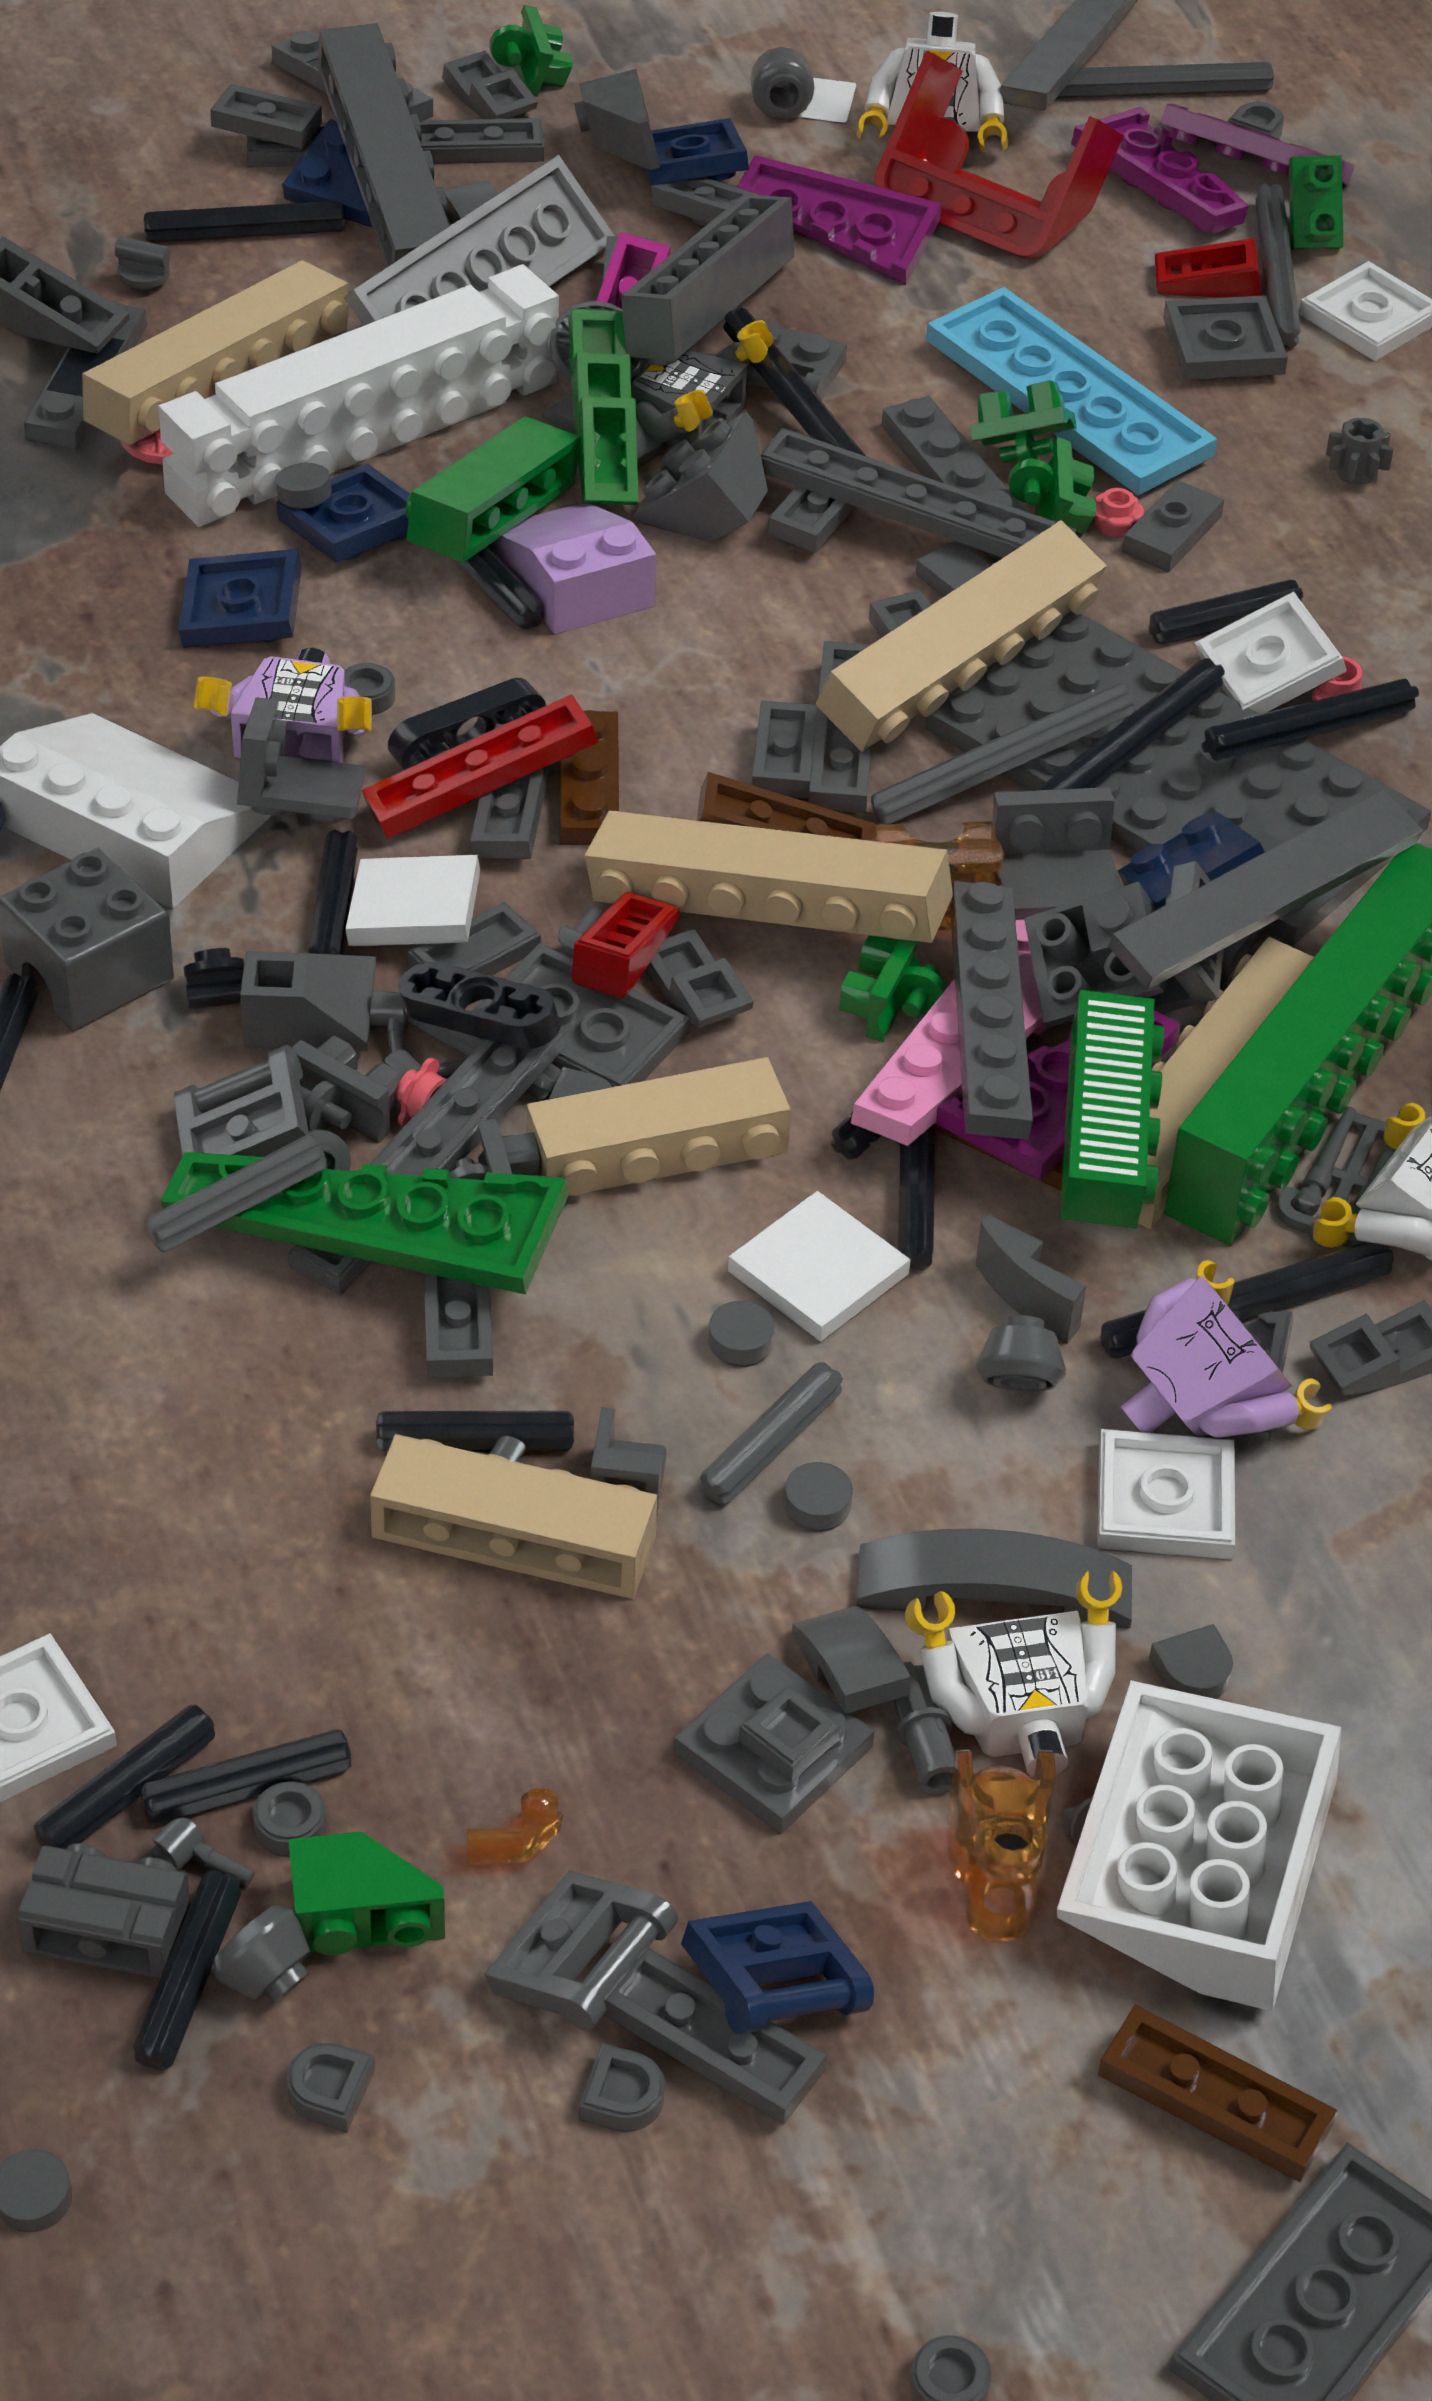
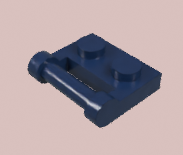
M812 1901L691 1920L687 1923L681 1945L724 2001L727 2022L737 2034L761 2031L769 2021L835 2009L841 2014L851 2015L866 2012L873 2005L874 1986L868 1972ZM821 1974L827 1979L825 1981L762 1991L758 1986Z

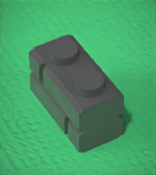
M72 1844L66 1849L42 1846L32 1872V1881L28 1883L18 1910L17 1920L22 1952L160 1979L190 1908L187 1873L177 1871L172 1864L158 1858H142L137 1863L107 1858L99 1849L86 1844Z

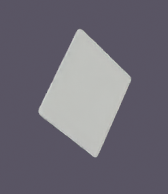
M813 78L815 85L813 99L808 108L797 117L846 123L856 83Z

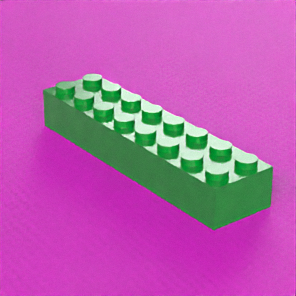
M1417 843L1395 855L1180 1125L1164 1215L1229 1246L1233 1244L1246 1225L1255 1228L1267 1209L1270 1194L1275 1187L1283 1190L1291 1181L1298 1166L1299 1156L1304 1149L1312 1152L1320 1143L1330 1115L1333 1112L1337 1114L1344 1112L1354 1094L1356 1081L1359 1077L1363 1075L1369 1078L1373 1074L1388 1039L1396 1042L1408 1024L1411 1009L1414 1005L1424 1006L1432 995V849Z

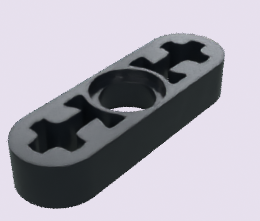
M509 679L404 720L391 733L388 740V751L399 765L406 770L494 730L496 724H507L546 706V702L526 679ZM474 717H478L477 722L469 731L457 736L459 729L464 723Z
M425 962L413 966L399 980L398 988L407 1014L419 1022L521 1049H532L547 1044L557 1036L561 1028L560 1018L552 995L538 987L440 962ZM484 999L493 1000L492 1003L484 1008L472 1011L465 1010L467 1006Z

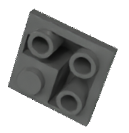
M745 411L728 422L720 418L710 424L697 440L689 443L684 439L670 448L662 458V462L665 464L662 471L649 480L642 489L645 498L633 516L641 524L711 543L748 523L768 491L754 422L750 415Z
M1140 882L1024 918L1043 1022L1047 1028L1074 1020L1080 990L1142 998L1164 993L1167 980L1146 990L1108 947L1113 933L1158 910Z
M246 951L240 994L244 1047L279 1048L284 1045L293 1047L302 1040L317 1048L335 1035L351 1044L354 1051L367 1052L376 957Z

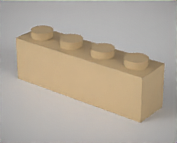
M768 1057L529 1103L527 1104V1133L534 1132L538 1146L540 1174H537V1176L566 1179L569 1196H579L588 1192L633 1183H644L653 1179L693 1171H704L713 1167L787 1153L791 1109Z
M395 1434L370 1494L372 1538L629 1599L635 1598L656 1537L657 1494L640 1491L629 1485L609 1484L575 1476L564 1470L544 1469L510 1461L495 1454L484 1455L445 1446L430 1439L419 1440Z

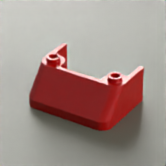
M926 51L876 170L875 186L941 203L940 224L1021 258L1036 259L1045 255L1093 209L1124 135L1102 121L1089 116L1066 171L1053 178L1048 185L1042 202L965 171L961 167L969 149L968 135L962 126L944 118L963 71L936 54Z

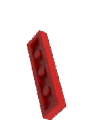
M571 694L366 787L361 791L370 812L386 839L403 831L412 830L425 821L554 762L569 758L577 752L598 743V739L592 723Z

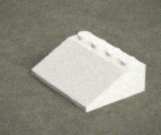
M93 713L17 732L0 746V802L6 816V822L3 827L70 860L99 847L154 901L171 909H174L272 816L257 813L252 810L251 806L237 805L238 781Z
M1131 1680L1057 1907V1918L1199 1994L1273 2011L1337 1781L1341 1727Z

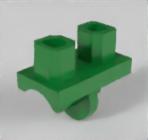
M523 5L521 10L523 17L522 27L518 25L500 27L491 36L489 48L493 59L498 64L508 67L515 66L518 76L534 96H538L543 83L564 87L571 72L573 62L570 54L560 52L563 45L561 28L543 24L537 7Z
M1342 155L1292 156L1289 158L1291 250L1340 249L1344 247Z
M1045 381L1026 386L1030 413L1013 416L1011 396L1008 391H995L978 395L979 423L970 424L972 441L981 440L983 446L1015 441V445L999 448L1002 463L1019 460L1020 463L1030 458L1038 460V456L1053 454L1052 438L1035 441L1034 437L1077 429L1075 413L1065 408L1058 383Z
M1056 437L1053 442V457L1048 464L1041 460L1030 458L1016 464L1010 470L1008 476L1010 493L1021 502L1031 505L1035 504V515L1055 522L1062 520L1067 526L1076 529V534L1083 535L1096 513V501L1086 497L1094 480V466L1072 459L1071 441Z
M868 935L860 954L859 971L879 977L876 979L849 971L841 986L839 1009L867 1018V1038L884 1042L901 1007L908 1016L915 1017L919 1013L927 1014L947 989L945 982L939 976V970L936 966L925 964L923 967H920L921 964L915 956V951L920 941L897 940Z

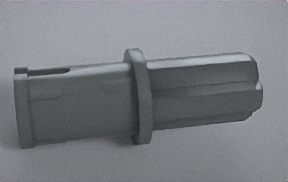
M911 1661L904 1662L903 1664L911 1676L910 1695L894 1700L900 1719L896 1733L901 1744L909 1748L921 1792L927 1795L945 1794L957 1788L963 1781L962 1770L959 1764H957L949 1733L952 1730V1720L947 1711L939 1708V1706L932 1702L923 1665L913 1666Z

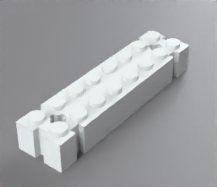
M522 264L488 277V289L478 292L472 285L462 287L215 383L216 395L206 399L197 391L158 405L161 441L173 453L162 458L165 494L198 527H201L235 513L240 499L247 497L255 505L277 496L276 475L288 466L300 463H314L324 466L328 469L329 474H332L503 405L510 396L511 390L516 389L521 395L525 396L557 383L558 369L555 367L551 357L549 346L551 331L556 328L555 322L559 317V295Z

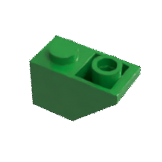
M364 1832L288 1839L294 1911L311 1953L319 1952L324 1955H339L353 1948L390 1944L398 1947H414L428 1940L445 1939L443 1885Z

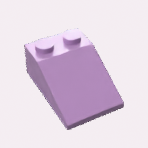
M579 503L528 517L491 543L508 569L544 605L541 614L554 635L655 606L656 553L632 521L595 505Z

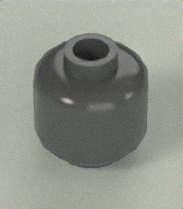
M777 47L767 50L759 56L752 67L750 83L754 102L764 114L773 119L787 120L797 117L808 108L813 99L815 85L810 64L801 53L792 48Z

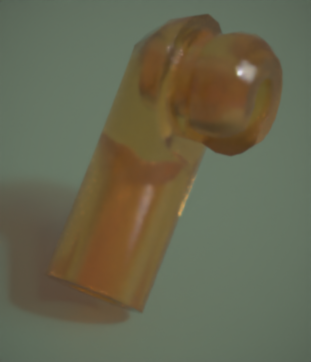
M545 1788L529 1790L521 1798L522 1812L517 1815L508 1827L467 1829L468 1865L525 1863L535 1859L560 1832L563 1815L558 1811L560 1803L557 1795Z

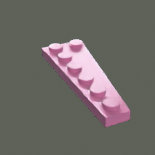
M1015 919L1025 1036L1027 1038L1032 1033L1039 1036L1047 1027L1043 1022L1025 921ZM955 979L854 1103L851 1124L908 1146L936 1123L939 1105L953 1097H956L958 1100L963 1097Z

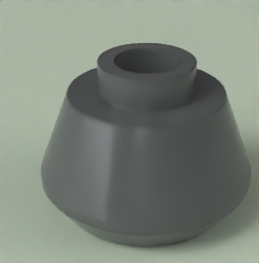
M1026 1315L1008 1316L1005 1318V1325L994 1327L991 1330L976 1361V1369L985 1383L997 1388L1027 1392L1051 1390L1066 1375V1367L1056 1334L1048 1329H1044L1045 1321L1043 1319Z
M274 1905L242 1928L214 1957V1975L216 1980L253 2001H257L268 1994L277 2003L294 1990L309 1975V1972L301 1963L311 1953L295 1911L291 1908Z

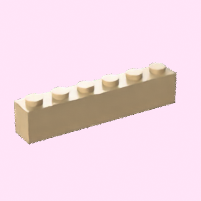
M304 260L287 267L82 373L83 420L129 445L134 444L160 430L158 405L197 391L206 399L216 395L215 383L321 343L346 330L349 310L348 303L344 297L348 294L349 283Z
M1060 520L833 669L815 705L861 752L881 739L884 743H889L904 731L910 719L919 713L924 717L934 713L946 701L950 692L958 687L966 691L975 685L985 674L987 667L996 661L1000 665L1011 661L1021 651L1027 640L1033 636L1038 640L1048 636L1067 613L1072 611L1075 615H1078L1085 611L1100 593L1096 585L1107 565Z
M609 810L585 854L594 901L615 903L625 892H630L676 906V908H679V912L928 943L933 942L953 897L948 853L945 849Z
M1268 937L1253 956L1245 954L1234 971L1230 985L1225 991L1219 989L1217 1000L1207 1003L1200 1022L1195 1027L1189 1024L1184 1028L1177 1040L1174 1053L1166 1063L1160 1061L1152 1068V1071L1162 1072V1087L1158 1109H1150V1117L1160 1118V1136L1156 1156H1148V1165L1158 1166L1159 1173L1154 1204H1142L1138 1224L1151 1230L1164 1213L1178 1128L1313 960V956Z

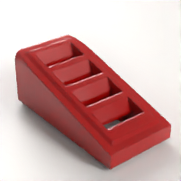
M1255 238L1155 254L1156 288L1158 294L1218 298L1262 296L1260 266ZM1172 271H1182V273L1172 274Z
M625 892L574 943L572 981L576 985L618 998L625 997L636 985L679 918V908Z

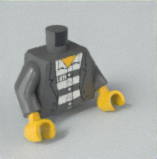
M763 320L754 321L743 327L737 335L740 343L734 342L718 353L703 354L687 350L672 364L661 366L648 364L646 368L643 367L640 374L631 383V398H635L636 418L652 441L662 443L670 448L684 439L692 443L714 421L723 418L728 422L741 413L745 408L747 366L750 361L752 363H759L764 360L768 347L774 342V338Z

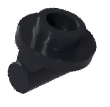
M213 948L195 952V962L183 967L187 983L188 1008L197 1009L241 1003L240 994L244 959L231 957L229 948Z

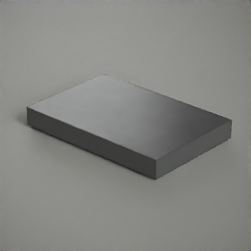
M541 943L504 978L544 989L552 995L561 1022L560 1029L566 1032L567 1046L551 1064L562 1070V1067L596 1074L606 1079L612 1087L644 1081L690 1033V1017L634 989H631L625 997L618 998L576 985L571 978L573 959ZM484 999L473 1010L484 1008L492 1003L493 1000Z

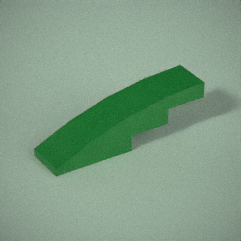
M572 309L568 316L570 369L575 435L580 436L578 467L583 504L637 505L635 398H631L630 354H626L623 311Z

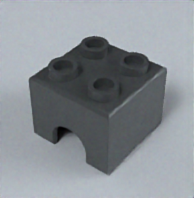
M99 847L90 852L82 853L72 861L38 878L30 879L23 883L22 886L0 896V932L4 963L14 973L22 977L30 975L29 963L32 964L42 975L49 988L54 1013L72 1031L174 978L169 914Z

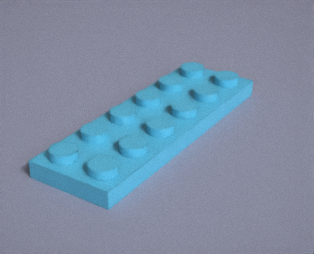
M1005 287L927 323L926 341L994 391H1008L1011 396V403L1024 413H1030L1026 386L1045 381L1058 383L1065 408L1075 413L1077 429L1053 434L1059 438L1071 441L1072 448L1138 496L1215 456L1216 437Z

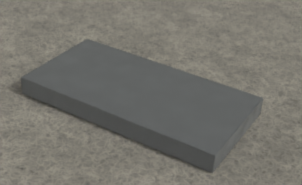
M1347 2142L1174 2355L1170 2371L1211 2401H1351L1432 2296V2200Z

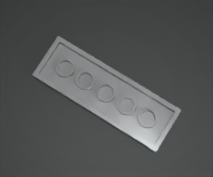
M557 155L353 289L344 299L364 326L468 285H472L478 292L488 289V277L522 264L550 287L605 250L607 236L615 235L561 157Z

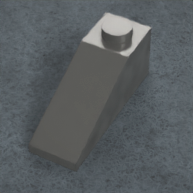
M637 69L580 83L583 101L574 103L581 132L591 131L594 146L646 169L660 168Z
M4 236L1 237L0 324L18 335L98 354L130 320L129 312Z

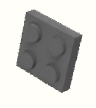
M1266 296L1165 301L1163 319L1184 380H1211L1214 378L1245 376L1259 378L1265 375L1285 374L1288 356Z
M766 1653L675 1736L674 1754L778 1833L782 1834L873 1748L875 1731L851 1713L844 1714L839 1704L772 1655ZM787 1684L841 1725L840 1739L793 1782L739 1741L740 1726Z

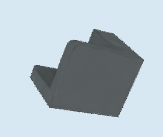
M601 1407L591 1465V1479L614 1485H629L640 1491L657 1494L658 1515L666 1463V1448L663 1445L614 1440L615 1409Z

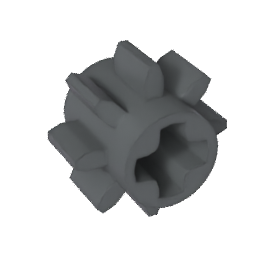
M1353 418L1344 422L1341 433H1329L1326 455L1330 457L1329 469L1336 470L1337 476L1349 484L1364 485L1375 481L1378 469L1390 470L1394 448L1389 446L1391 434L1384 432L1378 422L1369 418Z

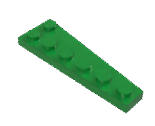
M185 1152L160 1200L162 1208L165 1209L263 1157ZM362 1164L361 1170L357 1171L327 1169L326 1166L322 1171L214 1227L526 1295L569 1193L566 1179L558 1177L486 1172L484 1180L450 1178L449 1170L424 1168L422 1176L389 1174L386 1165Z

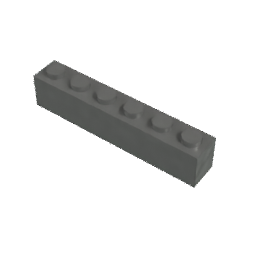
M378 23L320 30L318 69L387 268L451 226L447 220L446 195L442 187L436 188L433 181L434 163L429 150L423 151L421 147L422 135L417 114L410 115L409 96L405 79H397L395 73L396 57L392 43L384 42Z
M744 194L623 293L622 309L626 354H630V357L646 358V362L650 365L661 366L676 362L682 354L697 344L713 327H716L729 311L737 309L745 299L756 292L761 285L777 274V271L794 258L791 197Z

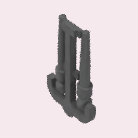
M1346 1107L1327 1141L1316 1166L1308 1171L1302 1184V1189L1299 1191L1286 1186L1282 1190L1277 1205L1279 1219L1288 1227L1309 1234L1310 1239L1315 1244L1322 1246L1313 1238L1314 1221L1321 1219V1215L1312 1216L1318 1211L1321 1198L1325 1196L1332 1180L1340 1183L1334 1197H1340L1348 1201L1353 1188L1360 1189L1352 1208V1214H1358L1361 1209L1356 1203L1396 1151V1149L1387 1145L1370 1179L1360 1176L1376 1138L1384 1140L1386 1122L1356 1113L1353 1107ZM1352 1124L1357 1127L1356 1131L1363 1133L1345 1171L1334 1167ZM1294 1200H1295V1209L1292 1207V1203H1293ZM1350 1233L1349 1239L1342 1246L1350 1247L1364 1241H1358L1355 1233Z

